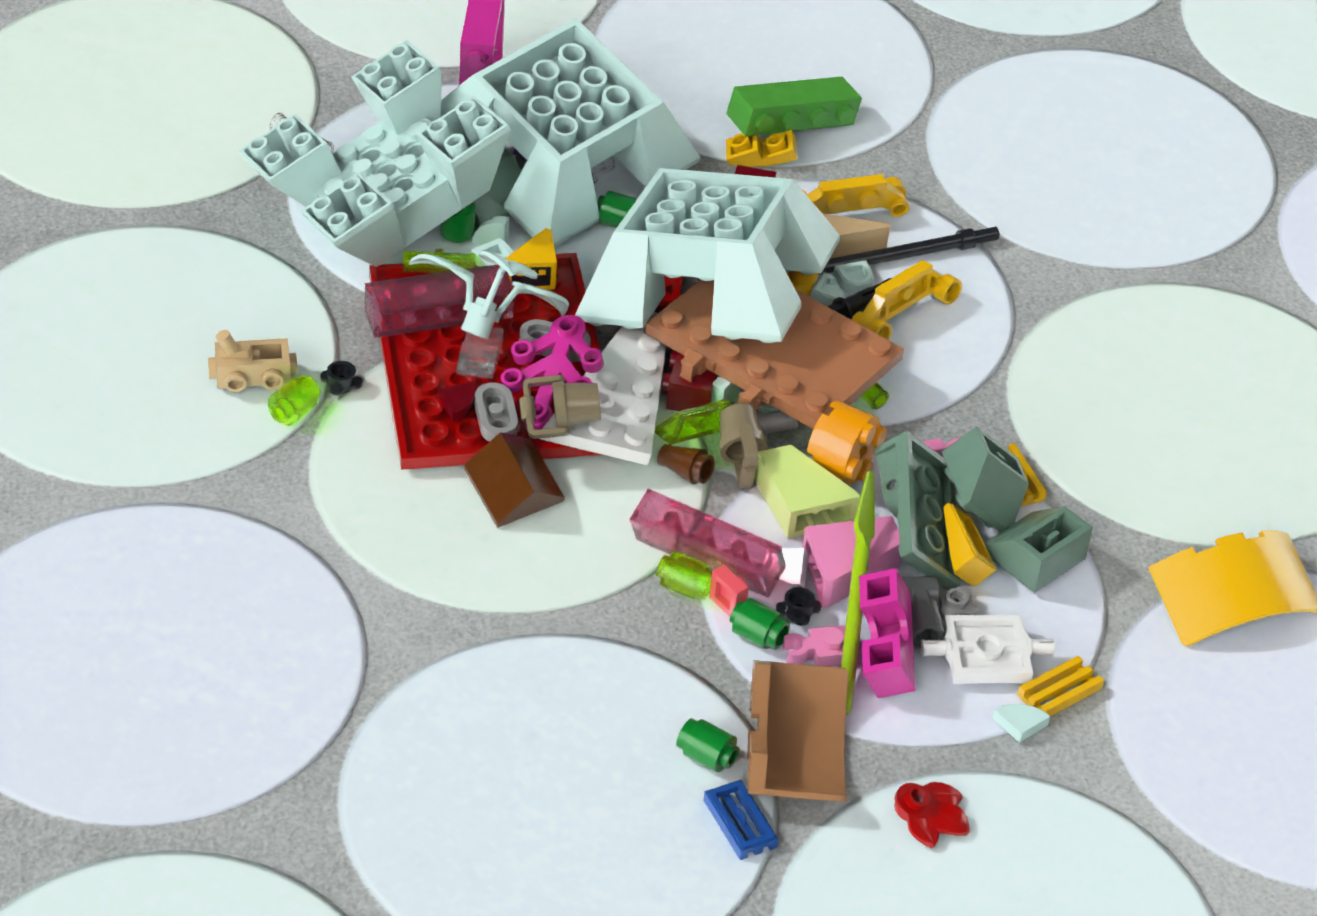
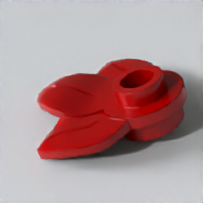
M930 782L924 786L916 783H905L895 793L894 808L900 818L907 821L909 832L923 845L931 849L934 848L940 833L967 836L970 832L967 815L958 806L963 796L951 785L942 782Z

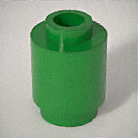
M610 190L605 196L600 195L597 201L599 223L617 228L637 198Z
M472 202L440 224V233L445 239L454 243H462L473 237L475 232V202Z
M748 598L744 603L738 602L733 608L729 619L733 623V633L764 649L769 647L774 650L779 649L783 644L784 636L790 630V622L784 619L783 614L752 598Z
M690 718L681 728L676 742L677 747L683 750V755L717 773L721 772L724 768H731L740 751L739 747L736 746V736L704 719L697 721Z

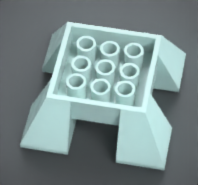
M577 18L472 75L441 100L440 117L474 95L509 125L511 130L507 141L527 162L504 203V209L532 237L545 228L552 230L554 248L599 222V210L591 173L592 167L614 156L646 187L659 168L686 170L700 162L701 158L665 103Z
M407 40L394 46L388 53L376 61L365 65L362 70L351 76L379 123L369 127L363 134L348 144L339 147L333 154L327 142L296 114L280 121L276 127L264 135L253 139L247 146L239 150L240 155L273 187L306 207L301 210L303 216L336 248L375 267H378L490 191L511 130L504 120L474 95L440 117L442 71L438 65Z
M659 168L614 231L575 316L594 326L608 324L622 326L626 329L643 328L666 294L664 275L670 278L680 276L698 277L703 281L714 280L712 335L724 336L731 340L746 338L756 339L763 343L781 342L801 309V300L785 270L799 271L805 275L822 273L840 242V235L793 179Z

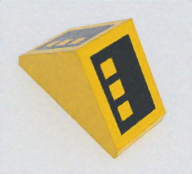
M545 228L506 257L508 261L519 262L538 273L537 279L521 274L510 276L505 271L501 280V289L512 291L514 288L511 286L513 281L546 290L555 289L557 260L552 230Z

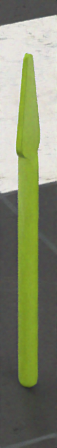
M868 471L866 474L854 520L856 539L841 668H845L848 671L846 715L851 712L853 705L863 615L860 608L859 576L867 574L870 543L875 535L873 471Z

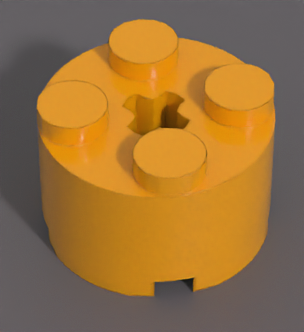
M835 400L829 405L835 408L828 416L822 413L809 440L807 453L812 454L813 460L847 485H853L858 480L865 482L867 472L873 470L874 463L871 459L874 455V450L877 446L883 444L887 435V428L881 425L878 417Z

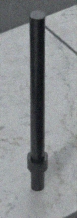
M996 226L975 231L972 228L958 230L954 235L829 259L822 273H818V275L823 274V272H834V266L866 260L869 265L958 247L960 250L975 248L976 244L998 240L1000 233Z

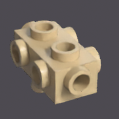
M221 330L216 335L218 342H214L215 357L208 358L209 379H217V388H226L231 392H240L250 386H263L268 390H276L281 388L282 385L291 384V375L297 374L296 353H289L288 338L234 341L228 330Z

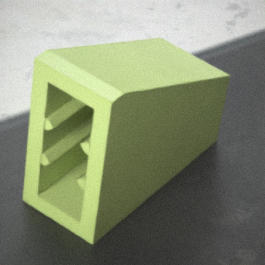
M793 445L758 451V462L754 480L787 539L804 535L805 527L855 520L860 501L858 492Z

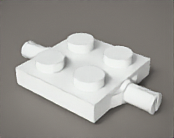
M945 615L943 621L944 640H921L922 656H945L950 664L953 684L1027 683L1032 680L1033 676L1031 655L1053 656L1055 652L1054 639H1031L1024 630L1021 615Z

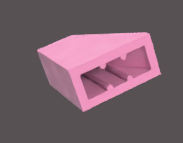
M893 516L875 518V535L870 543L867 574L894 568L899 569L901 559L898 549L900 545L899 530ZM854 521L805 527L802 548L809 553L807 569L822 608L830 607L849 596L856 539Z

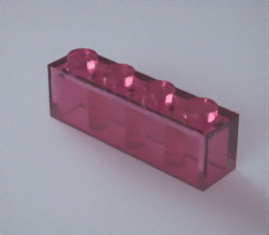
M499 265L466 269L475 275L473 281V303H475L477 297L487 298L499 270ZM452 271L365 283V313L374 338L463 325L468 312L463 310L466 302V282ZM505 271L493 299V303L497 304L496 310L513 289L507 271ZM514 299L503 312L500 320L513 318Z
M649 488L629 518L636 540L711 573L712 570L724 564L735 575L740 576L745 581L749 590L769 598L786 569L782 546Z

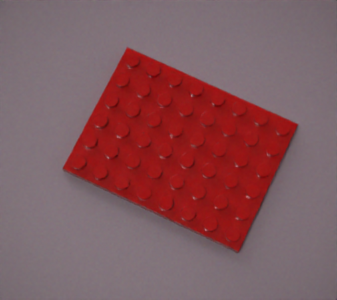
M577 253L556 254L555 289L550 291L559 294L569 302L565 315H575L586 292ZM471 259L449 260L475 275L473 281V303H475L477 297L486 299L494 279H490ZM409 263L384 264L378 267L369 265V279L401 470L465 465L489 441L481 435L475 403L468 410L467 416L452 422L439 399L440 389L471 381L475 382L476 390L486 383L502 384L501 374L505 370L517 368L521 371L545 358L546 356L535 355L532 362L520 365L514 361L511 347L515 342L519 341L520 328L525 322L534 319L554 322L559 317H562V315L547 301L532 294L520 293L516 295L503 312L499 322H494L487 340L461 330L468 312L463 310L466 302V282L450 269L425 263L409 265ZM501 283L493 299V303L497 304L496 310L511 292L501 289ZM584 322L586 332L591 339L590 347L600 350L594 325ZM521 351L518 354H524L527 351ZM591 359L588 362H594L596 359ZM581 361L571 362L578 373L584 376L586 371L583 369ZM512 379V380H510V381H508V382H514V381H516L517 379ZM540 386L530 387L531 396L534 397V400ZM522 389L519 392L512 393L518 417L517 436L530 438L525 423L521 419L519 399L524 397ZM552 398L549 407L551 408L552 413L554 414V401ZM530 438L542 459L603 455L541 439Z

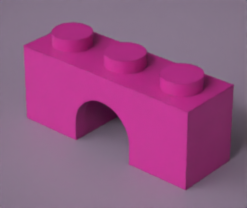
M897 568L859 576L860 608L867 619L871 639L862 641L863 675L877 698L916 691L911 593Z

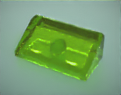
M725 399L678 411L656 426L654 433L669 445L720 432V413L730 406L731 402Z

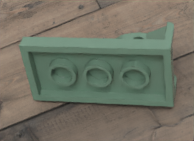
M905 431L877 446L874 450L882 480L881 492L889 511L897 518L899 524L900 545L898 549L900 558L925 576H935L938 585L944 589L957 588L960 586V578L954 574L951 563L943 509L947 503L956 506L955 485L945 473V468L947 467L945 459L911 433ZM894 481H896L895 486L892 489H889L890 485Z

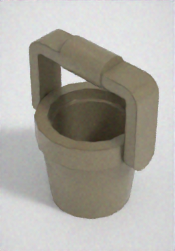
M563 375L534 377L524 380V397L519 399L522 421L527 422V431L530 438L540 439L570 435L569 427L601 420L598 384L564 383ZM552 385L557 428L535 430L534 421L537 419L535 400L531 396L530 387Z
M741 403L733 404L721 411L719 441L721 457L725 461L734 464L738 488H752L758 462V451L768 450L766 435L762 432L755 408Z

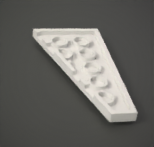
M653 312V314L651 315V317L649 318V320H650L651 318H653L655 315H657L658 313H657V312ZM646 324L643 328L637 329L621 327L601 352L604 360L603 368L596 373L586 372L584 374L585 377L591 379L592 383L598 384L601 420L569 427L570 435L540 439L648 465L652 453L666 345L645 334ZM555 413L543 429L557 428Z

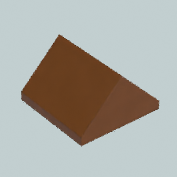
M500 432L464 465L466 474L497 528L565 500L562 491L530 438Z

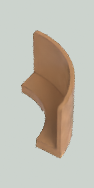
M753 660L749 711H751V718H757L756 731L751 730L748 732V794L839 802L847 801L844 744L848 671L845 668Z

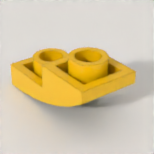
M792 130L775 133L764 139H761L759 135L745 136L743 133L726 139V160L729 165L747 167L770 166L798 160L796 137Z

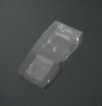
M493 327L488 340L466 332L465 341L462 342L456 374L493 379L503 343L504 328Z

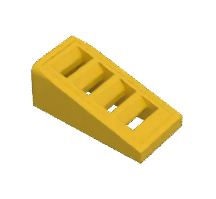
M947 503L943 509L954 574L971 586H977L996 571V566L972 517L954 504Z

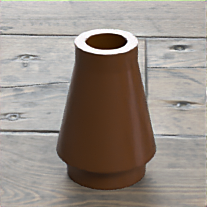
M664 444L657 456L659 465L667 467L694 485L698 482L706 483L714 471V457L709 455L705 449Z

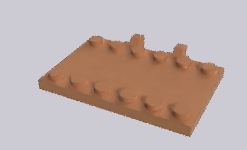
M699 280L646 322L645 334L684 355V358L681 360L682 369L680 377L692 383L695 375H701L708 369L746 391L739 393L738 404L751 405L755 410L764 403L771 405L813 430L822 413L829 416L835 409L829 406L833 401L839 400L851 405L903 359L904 348L798 290L796 292L801 300V309L781 342L763 343L756 339L746 338L731 340L724 336L712 335L714 280Z

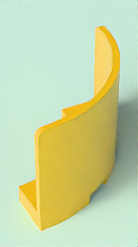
M1262 530L1258 533L1259 537L1248 539L1245 538L1243 532L1217 538L1215 541L1217 546L1198 553H1195L1194 548L1190 547L1148 567L1183 645L1191 646L1224 630L1264 617L1294 612L1317 614V593L1288 533L1276 530Z

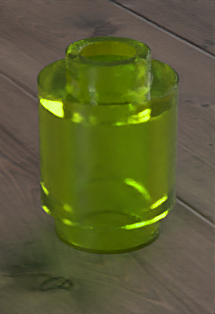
M306 375L291 378L268 399V408L272 418L286 426L294 425L317 405L320 397L318 384Z
M675 550L670 556L664 555L661 558L656 571V576L660 577V586L694 600L697 597L704 600L710 593L712 569H709V564Z

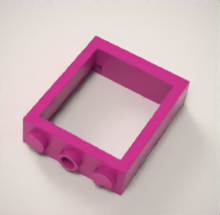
M505 0L468 1L460 42L459 85L477 72L503 59Z

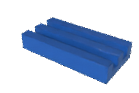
M742 780L704 791V803L740 860L748 858L749 852H753L754 855L761 854L766 846L769 850L777 848L778 837L751 794H748ZM731 793H734L759 832L760 837L755 836L746 821L744 813L732 799Z

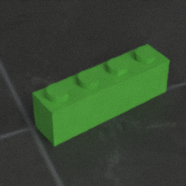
M843 76L734 86L726 114L745 136L781 133L789 130L800 131L854 125L862 97Z

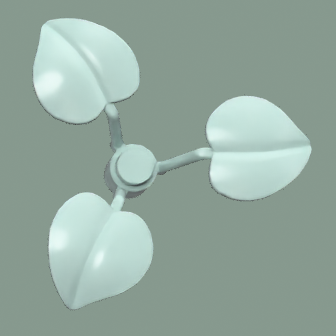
M480 251L479 257L500 267L487 298L477 297L475 303H473V281L475 277L473 273L445 258L430 254H419L413 257L409 265L425 263L445 267L466 282V302L463 310L468 312L461 330L487 340L494 322H499L501 315L517 294L537 296L553 305L562 316L565 315L569 307V302L555 292L513 281L511 286L514 288L496 310L497 304L493 303V299L505 271L510 276L521 274L532 279H537L538 273L519 262L508 261L505 257L492 252Z

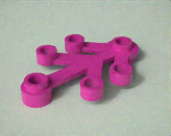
M565 315L552 323L550 332L532 342L519 340L512 345L513 359L520 365L528 364L533 361L535 355L552 347L554 348L552 354L521 371L517 368L505 370L501 374V382L510 389L511 393L522 390L524 380L541 377L542 375H563L567 383H592L590 378L581 376L568 360L569 350L573 349L581 359L583 369L588 373H596L603 368V356L599 349L591 348L584 340L586 335L584 321L575 315ZM521 351H527L524 354H518ZM591 359H597L594 362H588ZM512 379H517V380L514 381V382H508V381H510V380H512ZM552 385L539 387L535 399L537 418L534 421L535 430L543 429L553 416L552 410L549 407L553 398Z

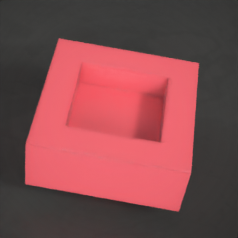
M723 564L712 570L709 598L730 616L738 602L744 603L747 600L749 587L740 576L735 575Z

